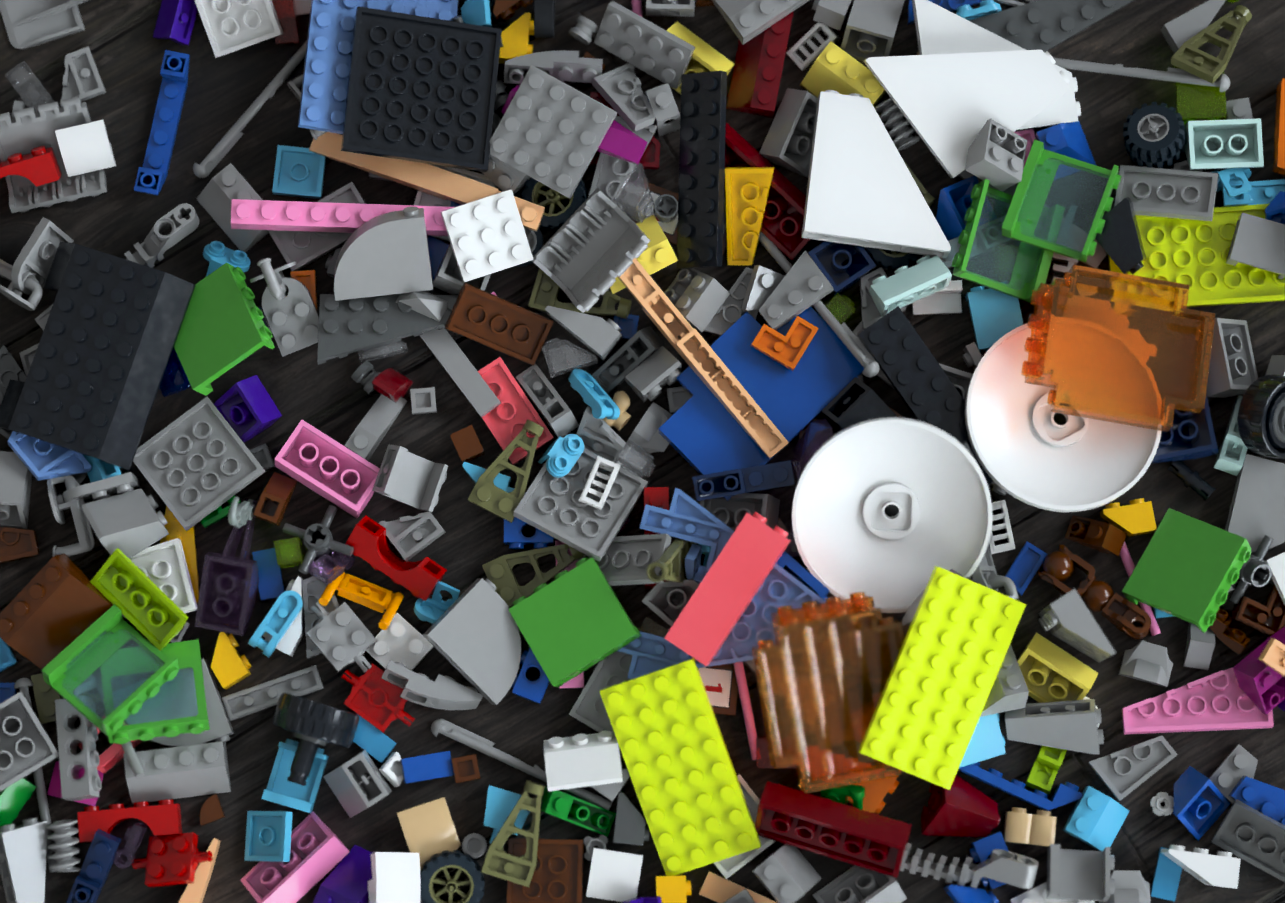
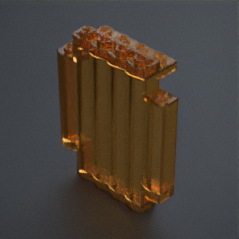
M1073 265L1069 272H1065L1063 279L1055 278L1051 285L1041 283L1037 290L1032 292L1031 305H1034V314L1030 313L1027 326L1031 329V337L1026 338L1024 351L1028 352V360L1023 362L1021 375L1025 376V383L1054 388L1049 390L1047 404L1051 405V412L1168 432L1172 428L1174 409L1200 413L1204 409L1216 314L1187 309L1189 285Z
M865 592L851 593L850 598L841 600L840 596L829 597L825 599L826 603L818 605L816 601L801 603L802 607L792 609V605L777 607V612L771 613L776 643H773L772 640H763L757 642L758 646L752 647L771 766L781 768L796 765L800 791L804 793L902 775L900 769L858 752L905 639L902 622L894 621L893 617L882 618L881 609L874 607L873 597L865 596Z

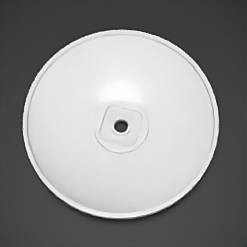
M1073 318L1036 320L1021 325L1002 336L991 346L978 363L971 377L965 400V422L968 438L985 472L997 485L1014 498L1028 505L1055 512L1091 510L1122 496L1137 483L1150 466L1156 454L1162 432L1163 416L1159 391L1143 359L1127 342L1113 332L1094 323ZM1055 414H1063L1066 418V423L1064 425L1056 424L1054 421Z
M884 417L863 421L843 429L827 440L812 455L804 467L796 485L792 505L794 539L798 552L809 572L829 589L831 594L840 600L861 609L881 613L906 612L926 588L934 566L969 579L985 554L993 521L992 502L987 481L970 452L947 432L922 421L900 417ZM888 505H895L899 509L895 516L886 515L884 510Z

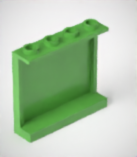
M227 262L195 284V289L174 345V349L192 389L205 396L214 391L210 384L212 381L263 346L270 349L275 348L271 340L273 335L262 320L264 315L253 300L255 298L254 293L245 283L246 276L239 267H234Z
M1168 508L1123 588L1122 593L1127 600L1136 605L1138 602L1147 604L1195 624L1201 632L1205 633L1208 627L1214 623L1216 612L1220 605L1225 603L1231 585L1238 580L1239 571L1243 564L1249 560L1252 548L1246 538Z
M585 557L575 564L576 567L569 572L564 570L554 577L556 580L548 585L547 583L539 585L533 590L534 594L527 598L526 596L518 598L513 602L514 606L508 609L550 683L555 687H560L642 636L638 628L632 624L598 566L599 562L593 557L590 559Z

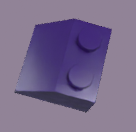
M257 375L235 383L214 403L215 407L243 443L269 428L282 416Z

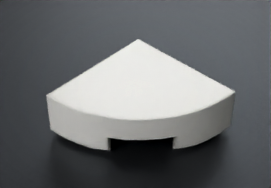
M397 751L393 752L378 770L394 787H399L403 780L400 761L402 758Z

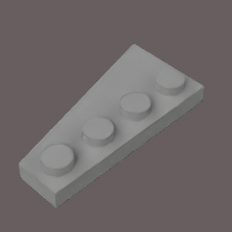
M616 116L614 119L647 142L646 148L657 130V125H650L634 132L620 116ZM600 152L589 196L598 188L616 204L637 164Z

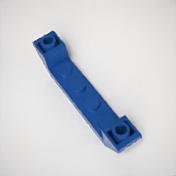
M165 50L160 71L163 79L143 167L138 168L134 191L158 196L167 178L188 85L189 54Z
M979 762L958 769V771L1044 811L1079 800L1083 796L1082 793L1078 792V786L1065 782L1064 785L1061 783L1057 785L1051 800H1048V794L1037 789L1031 792L1025 789L1026 784L1013 778L1009 782L1003 779V774L997 770L989 768L986 771L979 768Z

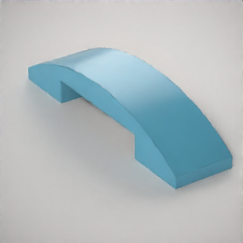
M1285 179L1249 181L1252 186L1251 191L1234 197L1228 196L1222 184L1224 206L1228 207L1270 204L1280 191L1285 192ZM1241 180L1229 181V185L1232 188L1239 189L1243 186V182Z

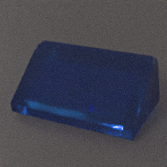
M174 347L159 386L163 397L191 388Z

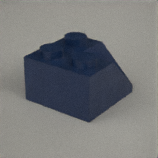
M825 241L808 252L809 256L833 286L834 291L831 294L834 298L853 286L861 277L876 267V264L863 246Z

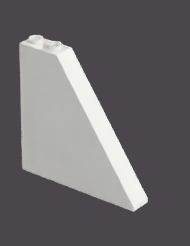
M912 0L919 55L1026 50L929 0ZM1053 64L1058 72L1062 70L1070 80L1068 85L1071 89L1017 130L1078 121V116H1081V107L1079 101H1075L1074 92L1078 91L1076 77L1072 78L1071 72Z
M1042 50L869 57L863 61L950 178L956 177L965 170L968 149L987 120L992 119L1015 132L1071 89L1068 85L1070 80L1062 70L1058 72L1053 65L1056 63L1054 58L1048 51L1044 53Z
M835 90L821 91L817 99L801 238L926 256L930 255L933 257L937 255L940 258H947L951 252V246L870 99L864 98L861 94L857 93L843 95Z

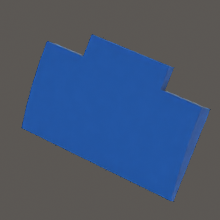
M811 306L797 316L819 329L793 371L751 347L762 326L748 312L742 315L710 346L788 442L792 441L864 370L863 366L826 321ZM796 317L776 331L786 336ZM690 366L677 377V381L692 397L658 430L659 434L700 475L765 465L779 453L777 452L769 459ZM734 495L723 498L728 502Z

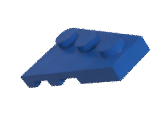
M1243 776L1229 796L1285 825V790Z

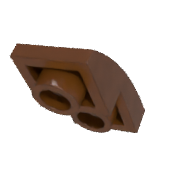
M1219 608L1216 612L1214 623L1209 627L1225 645L1240 655L1251 639L1246 637L1243 631L1231 628L1230 625L1233 618L1229 616L1227 611Z

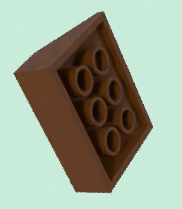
M65 553L53 556L0 613V638L33 664L43 669L111 608L113 604L90 582L91 580Z

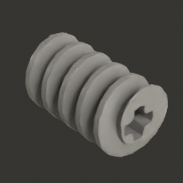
M891 98L875 107L877 114H881L879 116L881 121L886 122L884 126L889 131L888 134L891 139H894L893 143L898 148V151L914 145L921 139L920 136L913 137L914 128L908 127L910 123L907 119H904L905 116Z
M77 819L57 820L53 824L46 826L47 829L54 831L53 834L47 836V839L55 842L48 846V849L55 851L54 854L48 856V859L56 861L55 864L49 866V869L56 872L81 870V868L73 866L80 862V858L73 856L79 853L80 849L72 846L79 842V838L72 836L78 833V828L71 826L78 822Z

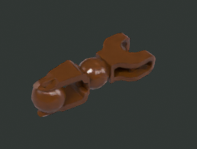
M1060 544L1059 551L1052 552L1045 557L1043 571L1037 572L1040 579L1051 584L1062 595H1066L1072 589L1063 584L1062 581L1067 580L1074 571V565L1088 575L1086 580L1080 582V587L1076 590L1081 599L1083 598L1085 605L1093 611H1102L1101 615L1131 639L1138 641L1147 636L1151 626L1150 616L1131 601L1117 593L1114 594L1112 587L1108 583L1097 581L1095 568L1079 556L1074 555L1065 545ZM1137 621L1143 627L1137 628L1132 623Z

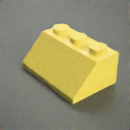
M678 21L666 30L695 47L685 74L725 71L728 76L735 65ZM680 84V86H679L677 89H674V90H676V91H677L678 93H680V94H681V84Z
M832 41L829 42L815 60L800 86L816 98L819 97L821 91L824 92L825 90H835L843 95L857 93L861 94L864 98H869L874 107L886 93L867 67Z
M654 214L636 223L651 240L647 244L648 247L637 258V261L649 275L678 261ZM618 277L615 278L616 282L609 288L612 294L626 288Z
M1037 632L1017 660L1029 690L1028 696L1039 703L1083 700L1099 674Z

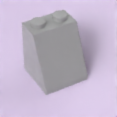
M854 0L841 49L860 61H864L869 57L889 56L905 0Z
M0 451V527L27 529L32 473L14 452Z
M142 488L81 506L98 539L110 555L119 548L130 559L169 534L164 526L168 523L161 511L157 512L155 510L159 507L151 494L147 496Z
M784 844L752 871L777 903H795L822 879L798 848L788 844Z

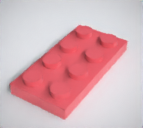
M501 357L478 371L501 402L500 405L483 416L482 419L503 451L522 431L527 420L533 421L544 428L538 440L536 450L554 439ZM528 432L526 433V435H527L529 438H533V437H534V435H532V434H530V433H528ZM518 447L508 459L512 465H515L527 457V451Z

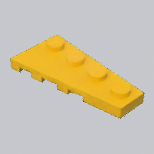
M775 167L725 168L727 265H752L754 262Z
M166 505L165 518L168 523L164 526L169 534L162 538L160 543L176 538L181 539L196 603L201 604L195 525L186 531Z

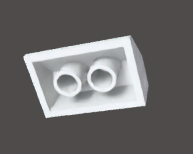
M605 730L595 734H577L572 737H552L544 740L548 791L623 782L621 750L614 731Z

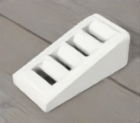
M817 22L786 54L803 71L818 58L830 41L835 43L839 36L829 26ZM821 30L829 37L826 41L818 33ZM815 37L822 45L818 48L811 38ZM807 43L814 50V52L810 54L809 51L803 46L804 44ZM797 50H800L807 57L805 61L796 53Z
M598 456L579 498V502L602 511L621 465ZM598 469H604L606 471L611 472L612 474L611 476H608L606 474L598 472ZM595 476L607 480V485L594 480ZM593 484L597 487L605 489L604 493H601L597 490L590 488L591 485ZM590 493L600 497V502L586 497L587 494Z
M1005 500L992 502V511L1001 510V514L992 515L993 521L1003 519V523L992 526L988 543L991 554L1015 549ZM1005 529L1006 531L1004 534L995 536L992 534V531ZM1007 538L1008 543L995 546L994 541Z

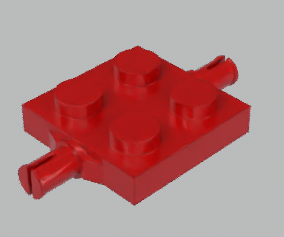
M372 663V667L359 678L348 669L344 672L352 679L344 674L341 678L353 687L343 704L383 733L397 718L408 727L411 726L412 723L404 717L414 722L415 718L404 711L408 700L400 697L403 688L382 679L383 670Z
M194 832L149 837L146 858L133 859L132 867L133 869L146 868L145 885L148 887L194 883L195 870L198 863L211 862L212 858L210 857H212L211 851L198 852V835Z

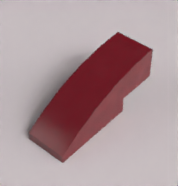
M387 368L373 380L372 384L377 392L397 403L400 397L404 398L413 381L396 370Z

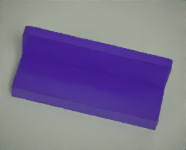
M162 0L153 37L156 39H169L181 45H189L198 10L195 1Z

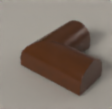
M1275 584L1271 588L1265 605L1242 596L1239 604L1234 606L1232 618L1270 637L1282 629L1285 625V605Z

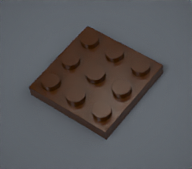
M508 838V853L518 857L524 856L526 853V839ZM538 839L537 864L530 885L526 887L507 881V903H582L583 840Z

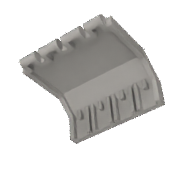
M79 97L62 100L63 107L60 108L57 101L38 105V113H35L34 107L14 111L15 118H11L10 112L0 114L1 162L8 160L9 156L16 153H21L22 156L29 154L32 149L39 146H45V149L52 147L62 173L60 180L38 187L23 176H5L9 191L11 213L27 212L30 209L42 206L50 207L56 203L72 202L78 198L98 196L107 192L104 169L68 177L55 130L92 122L86 102L81 103Z
M597 188L536 253L532 262L566 293L578 310L584 313L585 311L588 312L599 300L600 294L603 295L616 282L615 278L617 276L620 277L631 266L632 260L634 258L637 259L644 252L651 240L632 219Z

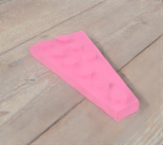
M1233 667L1122 709L1124 735L1273 728L1274 726L1273 711L1271 710L1265 715L1239 687Z

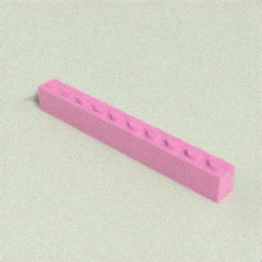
M232 199L231 229L353 233L361 225L379 215L401 211L407 207L414 206L418 207V209L424 208L427 236H448L441 211L453 207Z

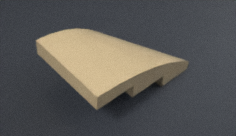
M445 797L397 813L410 853H419L420 871L424 863L429 861L433 855L441 854L445 850L454 852V850L461 846Z

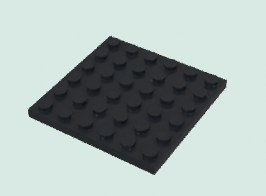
M358 6L355 15L341 151L487 172L502 29Z

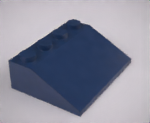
M1198 354L1146 364L1159 391L1163 416L1160 442L1151 463L1190 460L1219 454Z

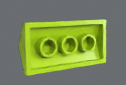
M119 548L112 553L90 581L113 605L115 604L121 610L122 614L159 651L182 630L189 618Z

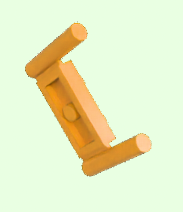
M338 568L322 593L319 603L322 606H327L335 590H338V596L380 613L386 610L378 624L380 629L386 630L404 599V595L400 592L393 593V591L348 573L345 574L342 569Z

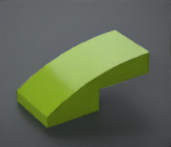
M1041 746L1025 783L1026 786L1049 794L1067 750Z

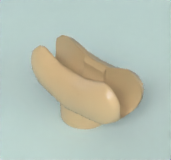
M617 391L613 397V401L620 409L619 417L616 420L607 419L606 417L603 419L611 428L614 426L618 431L631 418V415L626 412L630 406V398L624 391Z

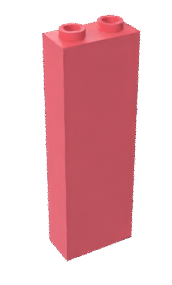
M756 511L753 515L746 513L665 636L666 640L705 666H709L791 542L787 538L788 532L777 525L774 529L765 524L768 519Z

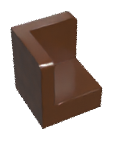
M472 425L450 435L462 463L470 462L485 455Z

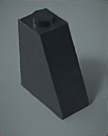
M1126 197L1103 215L1102 219L1105 220L1104 228L1101 234H1096L1095 238L1123 274L1131 272L1133 275L1144 266L1142 262L1146 259L1133 203L1129 197Z

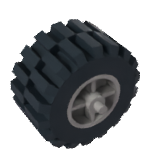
M1152 102L1150 106H1147L1146 103L1142 104L1141 109L1136 107L1132 110L1133 115L1129 114L1127 116V123H1124L1123 126L1127 154L1130 155V159L1133 162L1137 161L1140 167L1147 165V167L1151 168L1153 166L1163 168L1165 164L1169 167L1173 164L1172 160L1178 161L1181 157L1180 153L1185 151L1186 133L1180 113H1176L1174 107L1171 106L1168 109L1166 103H1162L1161 106L1157 105V102Z

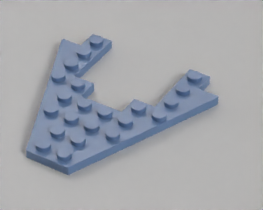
M675 488L670 510L645 504L640 529L659 534H668L671 537L710 546L711 550L705 570L707 572L734 533L733 529L678 488ZM776 563L709 666H705L695 659L698 668L814 651L827 602ZM639 631L642 636L618 650V652L633 655L627 676L630 679L693 658L666 640L665 637Z

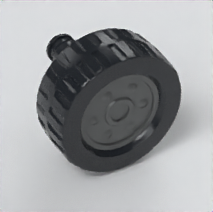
M1265 375L1254 381L1243 395L1238 411V429L1240 437L1248 449L1256 454L1278 459H1285V376Z
M282 693L273 717V725L294 732L293 737L300 738L290 768V776L287 777V780L303 786L307 784L306 779L310 774L319 745L326 746L327 743L350 748L357 731L359 716L302 697Z

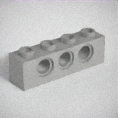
M85 696L77 697L96 714V706L92 698ZM65 699L55 700L62 799L77 801L100 797L99 791L101 790L102 783L98 776L97 768L100 763V757L96 751L97 729L91 721ZM80 718L81 725L78 729H75V722ZM79 743H82L83 749L77 754V746ZM83 767L85 773L84 776L81 779H79L78 772Z

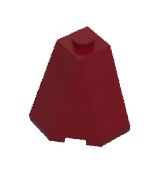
M957 774L950 790L931 783L929 792L932 794L929 798L928 807L924 806L921 814L923 835L987 837L992 829L998 826L1000 815L998 814L997 803Z

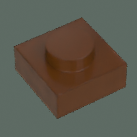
M476 754L452 758L456 784L481 779Z

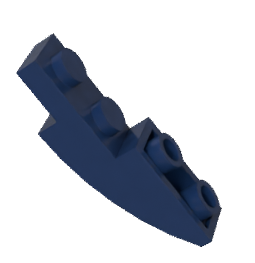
M791 460L693 477L696 501L795 485Z
M100 829L95 832L81 871L75 879L66 903L97 902L115 860V854L121 841L120 838Z

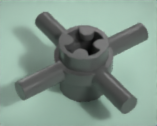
M332 505L328 506L320 524H312L306 530L285 523L283 527L284 533L303 539L304 546L308 550L299 567V571L303 574H308L315 557H325L332 550L348 556L353 554L354 547L333 540L329 527L338 509Z
M1265 535L1255 554H1251L1249 560L1243 564L1239 571L1240 581L1229 599L1230 601L1239 604L1249 584L1255 587H1262L1267 583L1274 584L1271 578L1272 570L1263 560L1274 540L1273 538Z

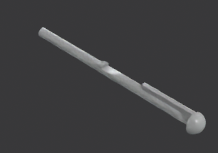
M307 41L200 164L194 163L193 172L197 177H208L211 171L244 134L241 132L243 128L261 109L268 98L271 99L275 95V91L305 58Z
M1054 58L1056 62L1054 64L1063 69L1219 87V92H1225L1230 87V79L1223 73L1212 84L1178 68L1167 67L1168 71L1144 68L1123 67V64L1111 65Z
M760 231L759 241L787 274L792 265L776 245ZM820 300L812 306L863 366L862 374L866 377L876 376L879 372L878 362L845 322L840 324Z
M20 678L15 682L14 689H19L32 708L29 687L33 686V683L28 678ZM40 767L33 771L41 821H47L48 825H51L43 769ZM48 829L49 836L53 834V831ZM47 839L48 866H51L56 861L48 859V856L54 854L55 851L48 849V846L55 842ZM49 869L50 873L56 872L55 870Z
M437 719L432 723L431 731L434 736L437 737L441 733L547 782L546 771L540 769L537 765H534V767L527 765L520 759L494 748V742L445 719ZM581 787L563 789L606 810H609L612 804L611 801Z

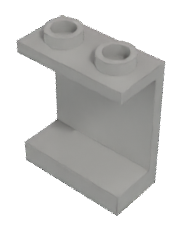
M1242 212L1237 220L1226 264L1236 266L1239 262L1279 274L1278 278L1283 279L1285 277V224Z
M388 444L372 491L419 510L433 512L434 507L439 501L441 486L447 477L448 465L434 463L407 452L408 449Z
M1050 844L1047 849V899L1107 902L1110 894H1114L1115 889L1114 879H1110V870H1114L1115 856L1111 855V847H1105L1103 851L1060 849V844Z

